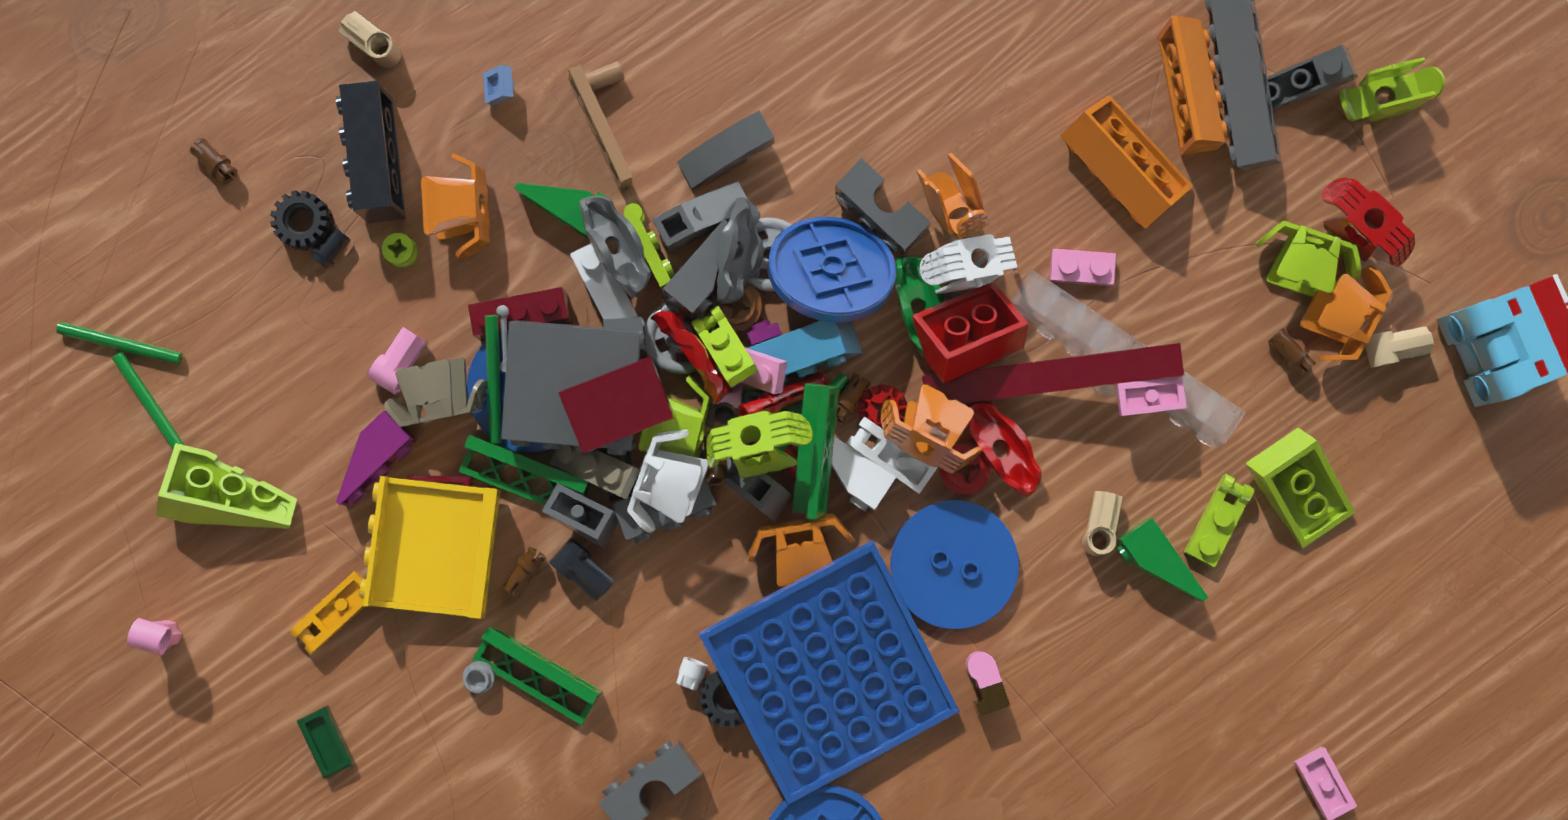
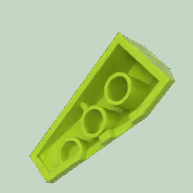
M175 444L158 495L156 516L194 524L290 528L297 503L296 498L265 481L258 482L245 475L243 469L237 466L230 467L217 460L218 456L207 450Z

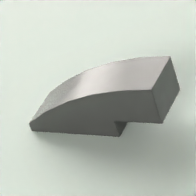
M759 110L710 138L677 162L693 190L747 162L748 157L775 144L774 136Z

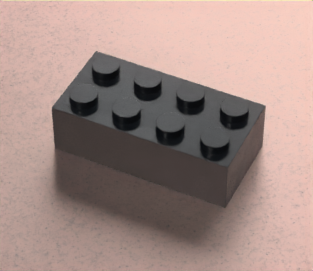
M378 80L339 85L340 96H336V106L339 115L343 116L344 127H340L339 134L342 145L346 146L347 158H343V169L345 176L349 177L350 189L346 191L348 206L350 209L353 208V211L368 223L406 219L393 97Z

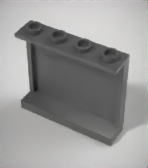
M517 320L509 322L501 439L511 440V445L530 446V442L543 443V448L562 449V444L574 445L575 451L582 452L558 392L639 361L640 345H643L644 331ZM634 434L598 448H607L608 454L626 455L627 450H632L636 445V442H633Z

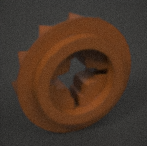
M748 283L744 286L745 295L741 298V303L750 310H739L735 319H732V308L726 304L716 303L717 291L712 298L713 304L711 308L718 305L734 331H744L756 323L761 314L762 302L760 295Z

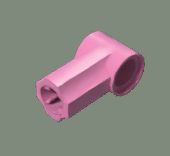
M402 327L387 352L380 355L372 364L367 377L392 394H398L401 388L395 372L398 369L412 367L428 342Z
M138 618L130 628L127 645L161 656L171 646L179 644L182 633L179 631L178 623L169 620L151 622Z

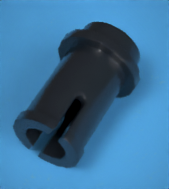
M334 227L317 249L315 247L312 249L315 252L311 257L325 268L329 264L334 265L333 259L351 239Z

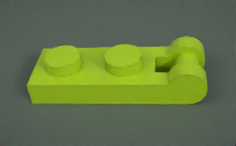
M636 203L628 204L624 209V217L629 220L640 237L644 256L663 292V288L671 280L670 278L675 276V273L668 259L661 261L656 250L660 249L661 246L653 231L646 232L643 226L645 215L642 208Z
M717 305L710 310L711 313L702 319L698 317L691 323L732 388L759 370ZM717 324H719V326H720L719 328H717L716 330L712 331L711 333H709V332L707 331V330H709L710 328L714 327V326L717 325Z
M1226 473L1220 479L1183 552L1210 567H1215L1246 505L1251 500L1255 488L1247 484L1242 486L1234 482L1235 478ZM1227 493L1236 496L1233 505L1224 501Z

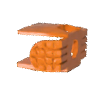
M452 153L451 158L471 167V180L422 177L423 226L425 234H436L439 240L474 232L475 237L456 252L457 258L464 260L475 255L490 244L488 187L486 186V170ZM479 197L481 201V210L479 206Z
M952 153L947 154L964 196L959 192L954 180L948 174L938 172L927 178L920 169L916 171L931 213L937 221L939 220L949 234L955 233L961 240L967 237L966 234L970 235L974 233L973 231L980 230V227L988 226L989 222L977 181L972 173ZM968 211V214L960 219H951L958 212Z
M1367 266L1361 272L1362 279L1369 292L1349 274H1343L1338 282L1335 281L1332 293L1316 291L1300 322V326L1344 343L1339 355L1318 356V360H1358L1364 346L1369 343L1381 316L1387 308L1385 305L1392 294L1384 276L1375 267ZM1370 318L1367 327L1362 331L1361 326Z
M924 384L921 386L917 403L910 401L907 404L904 422H901L899 419L897 404L894 400H886L882 406L881 423L884 438L899 445L898 448L901 451L929 466H938L953 474L974 460L983 451L978 446L963 455L952 449L973 417L974 411L957 400H948L944 393Z
M834 513L826 514L818 519L804 517L782 521L757 528L747 561L753 562L762 538L775 536L777 585L783 587L832 562L820 527L834 525L851 544L855 539Z

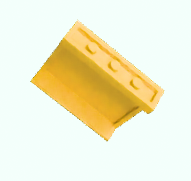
M380 476L379 483L375 482L372 494L373 502H377L375 515H370L368 523V533L372 534L371 547H366L364 554V566H368L367 578L362 579L359 597L364 599L363 606L468 616V618L477 619L485 618L501 490Z

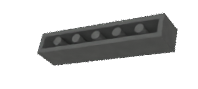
M1205 0L1207 11L1212 13L1214 24L1209 26L1213 43H1217L1219 54L1214 56L1217 72L1222 73L1224 83L1219 86L1221 100L1223 104L1227 103L1229 115L1224 117V121L1227 126V133L1232 134L1234 145L1229 147L1231 161L1233 165L1237 164V167L1242 171L1280 164L1282 161L1255 0Z

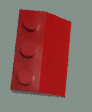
M994 281L912 316L926 362L943 384L1024 349L1029 323Z

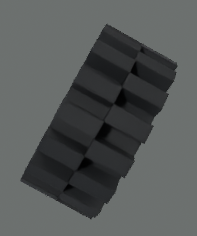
M295 190L291 191V196L287 194L281 196L283 201L281 203L276 201L274 206L277 207V210H271L270 214L274 218V221H270L271 227L275 229L273 231L274 234L282 242L296 250L298 248L302 251H308L309 247L311 249L314 247L318 248L317 244L325 240L326 234H330L329 226H334V220L330 218L332 212L327 208L328 205L314 194L303 190L302 193ZM298 210H309L313 215L312 226L305 232L294 231L291 226L293 214Z
M717 670L708 676L701 688L700 705H702V711L710 718L711 722H715L721 727L730 726L731 728L739 724L742 725L745 721L737 707L730 710L724 709L717 701V692L725 685Z

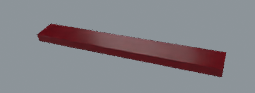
M1176 343L976 369L944 384L936 374L922 376L923 385H928L944 393L948 400L969 403L1184 376L1181 344Z

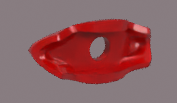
M674 311L654 313L650 319L657 323L662 333L675 340L701 374L704 390L713 397L715 404L720 402L728 393L730 385L723 374L716 369L714 359L705 344L696 335L687 331L684 325L683 314Z
M984 401L967 405V407L974 411L973 417L967 424L976 446H980L983 450L981 454L989 466L1006 484L1024 497L1031 496L1041 481L1042 470L1034 458L1032 446L1024 432L1013 420L1003 415L993 403ZM995 441H1001L1006 445L1008 450L1006 457L1000 458L993 451V443Z

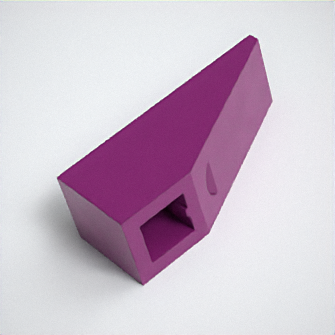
M387 411L380 413L360 432L336 500L339 505L348 506L351 504L353 506L365 497L367 494L365 489L373 481L378 483L380 476H387L390 470L388 467L396 460L402 461L413 451L411 445L417 440L404 426L399 427Z

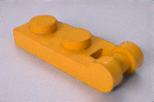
M358 571L352 572L289 631L295 639H301L306 645L304 649L310 656L320 650L332 636L365 607L363 606L364 599L359 597L360 584L364 578ZM313 624L321 631L317 636L309 630Z

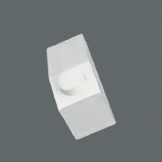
M591 244L570 254L603 319L638 317L625 290L606 271Z
M834 436L831 466L846 492L852 496L850 502L863 511H866L868 507L875 510L896 477Z

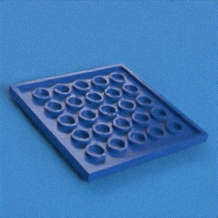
M873 541L862 545L698 633L788 805L960 712Z

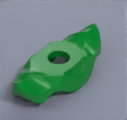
M900 256L895 261V290L898 306L909 337L922 358L926 361L912 320L914 313L912 312L911 302L913 299L920 300L926 310L945 302L943 293H935V290L940 289L939 285H930L922 279L920 274L922 259L920 257Z

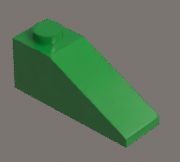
M517 183L514 189L520 196L588 239L579 202L584 198L595 195L585 190ZM598 192L597 195H596V196H604V197H607V196H605L604 194H602V193H600V192Z
M1153 517L1145 518L1116 538V542L1119 545L1116 551L1126 564L1131 562L1134 567L1196 601L1204 602L1209 598Z

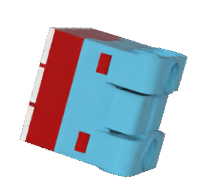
M1558 274L1436 319L1447 345H1456L1466 372L1470 375L1463 382L1474 407L1517 397L1531 391L1532 388L1568 374V297Z

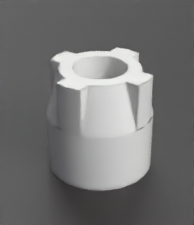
M684 657L676 683L692 690H697L704 678L708 665L699 660Z

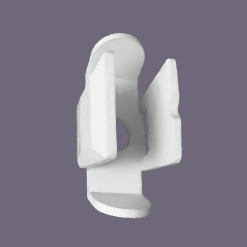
M990 234L948 243L924 256L920 263L921 277L930 285H939L951 280L961 279L935 290L936 294L978 288L991 283L1003 275L1005 270H1018L1010 237L994 239V235ZM979 250L985 252L988 259L985 268H978L973 264L971 260L973 252Z
M688 430L659 433L652 439L644 459L627 512L648 533L655 530V524L640 505V501H643L678 523L683 522L686 515H690L709 466L706 459L659 450L661 442L689 436Z

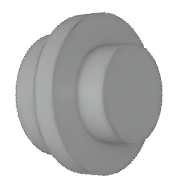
M476 661L465 668L463 682L469 691L482 694L490 690L494 685L495 673L489 664L483 661Z

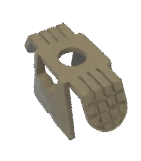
M464 358L444 359L427 363L424 366L398 369L395 375L408 410L394 399H388L384 406L399 427L483 410L488 393L487 381L483 379L478 380L468 400L466 361ZM419 405L424 406L427 414L426 417L420 418Z

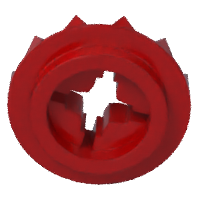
M880 384L869 388L861 396L858 403L860 421L863 417H866L882 428L881 418L879 422L876 421L878 410L870 403L882 404L889 397L890 400L896 402L899 419L901 422H904L907 407L905 395L895 386Z
M958 444L953 446L952 449L964 455L977 446ZM981 453L967 464L978 466L977 469H973V471L968 473V483H966L961 473L957 474L954 472L951 474L939 467V475L944 485L957 494H972L984 487L990 476V466Z

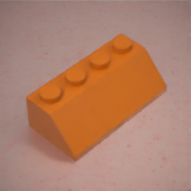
M1179 15L1171 16L1158 34V42L1180 156L1218 150L1225 143V139H1227V126L1225 121H1221L1219 109L1222 102L1220 92L1215 90L1213 82L1216 71L1213 60H1209L1207 48L1210 45L1208 31L1206 29L1203 30L1202 20Z
M1110 94L1084 111L1060 135L1066 142L1067 148L1081 158L1087 165L1088 171L1102 181L1108 188L1109 194L1114 199L1120 201L1129 211L1131 218L1141 224L1144 229L1194 187Z

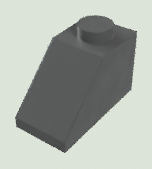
M560 484L556 485L542 510L544 514L577 535L603 548L606 547L619 524L614 511Z

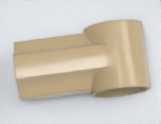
M356 11L347 14L341 21L338 32L371 57L380 67L389 69L399 63L401 50L387 33L379 30ZM389 45L388 50L384 54L378 55L381 47Z
M1427 326L1396 333L1387 331L1373 334L1369 343L1365 345L1370 368L1400 362L1401 359L1433 353L1434 341L1432 333L1429 332Z
M1094 491L1086 533L1082 538L1083 548L1088 554L1101 556L1110 553L1114 549L1122 496L1109 492ZM1095 532L1101 533L1106 539V545L1103 550L1093 546L1092 536Z

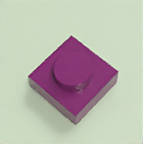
M769 320L753 325V331L747 333L751 346L782 335L778 323L770 324Z

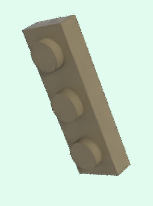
M562 444V449L555 450L549 463L625 499L628 498L640 472V469L594 449V452L582 454V452L575 451L574 445Z

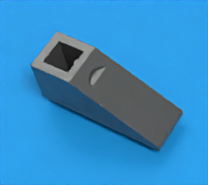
M1343 44L1269 76L1268 83L1273 110L1329 91L1359 78L1348 48Z
M737 181L681 203L652 220L669 253H672L715 230L724 219L729 222L736 199L740 197L747 199Z

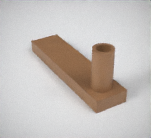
M617 61L585 74L580 64L569 69L568 80L619 190L631 186L633 176L593 92L625 79L622 67Z

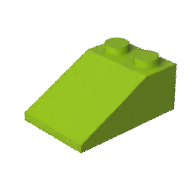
M1296 428L1245 463L1261 492L1302 548L1356 513L1318 441L1300 428Z

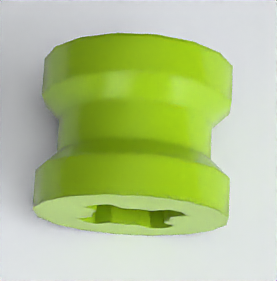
M403 233L388 235L382 244L384 257L394 266L407 268L417 261L419 255L417 244Z

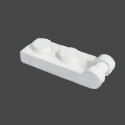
M863 417L859 423L860 429L854 437L850 436L846 444L920 494L938 467L929 466L901 451L898 448L899 445L884 438L882 428L866 417ZM871 434L878 438L872 449L865 445Z

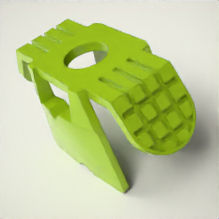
M1425 58L1400 62L1368 72L1357 88L1339 90L1340 101L1344 113L1350 121L1369 118V121L1374 122L1405 114L1438 97L1443 92L1445 87L1444 74L1436 67H1426L1415 73L1404 75L1425 62ZM1377 89H1389L1394 97L1393 102L1378 104L1375 99Z
M1283 220L1255 243V246L1259 248L1276 233L1288 236L1266 276V281L1312 298L1317 290L1325 293H1332L1334 291L1339 253L1343 255L1347 274L1354 280L1359 279L1361 276V262L1357 245L1306 226H1299Z
M689 375L686 381L704 399L701 410L667 395L675 418L643 430L639 443L641 451L648 452L652 439L659 433L688 430L689 436L661 442L659 450L690 455L696 458L700 457L704 444L703 437L706 436L707 432L706 426L713 397L693 377Z
M761 411L733 418L728 421L727 426L711 429L707 437L706 452L709 467H717L719 461L733 458L740 476L745 478L795 466L798 464L797 460L776 447L787 444L804 446L812 440V429L805 417L789 411L776 414ZM758 441L752 446L745 445L746 443ZM767 452L769 453V454L761 455L760 457H752V458H749V459H744V458L750 457V456H755V455H759V454H763V453H767Z

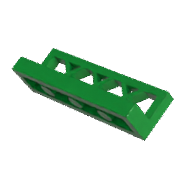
M812 383L805 384L802 416L807 419L812 429V440L810 443L798 448V464L792 511L807 513V518L818 519L827 513L839 387Z
M471 435L468 436L464 447L468 448L459 470L463 474L542 505H546L548 499L545 498L550 496L555 489L552 481L566 488L579 491L580 495L584 497L587 496L592 484L579 477ZM475 452L487 455L492 468L481 473L469 469ZM494 459H497L504 463H501L496 466ZM508 465L515 466L521 480L511 484L504 483L498 470ZM523 470L533 474L525 477ZM494 472L497 479L491 478L486 475ZM538 476L546 479L551 490L540 496L532 493L527 482ZM523 483L526 491L515 486Z
M487 627L481 637L483 641L472 660L475 662L483 661L489 664L498 676L578 724L583 725L602 690L497 627ZM491 644L503 651L505 661L492 663L482 656ZM520 661L530 667L533 677L522 680L515 677L511 663ZM506 664L508 672L499 666ZM546 677L558 684L560 693L551 696L545 695L541 692L539 679ZM534 681L535 688L526 682ZM575 694L588 702L580 715L569 709L566 699L567 695ZM561 697L563 705L554 699Z

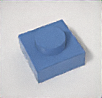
M500 65L483 73L485 104L497 105L514 97V82L510 66Z

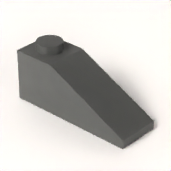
M725 219L663 288L662 298L690 321L697 314L702 317L713 304L710 299L712 298L719 269L717 255L722 239V231L728 223Z
M704 449L699 457L701 459H705ZM733 458L725 459L728 464V470L725 472V484L776 522L791 503L794 496L767 474L742 478Z

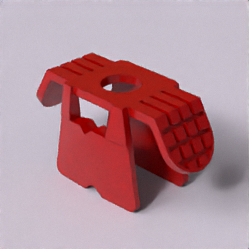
M1350 178L1336 179L1323 189L1321 193L1323 201L1337 206L1346 215L1326 219L1323 222L1324 225L1336 237L1357 245L1361 260L1366 262L1378 246L1389 255V262L1394 267H1399L1409 258L1415 247V234L1402 223L1404 220L1403 215L1378 191H1368L1358 180ZM1364 217L1375 225L1377 229L1370 228L1365 223ZM1356 230L1359 231L1369 242H1367L1361 235L1357 234Z

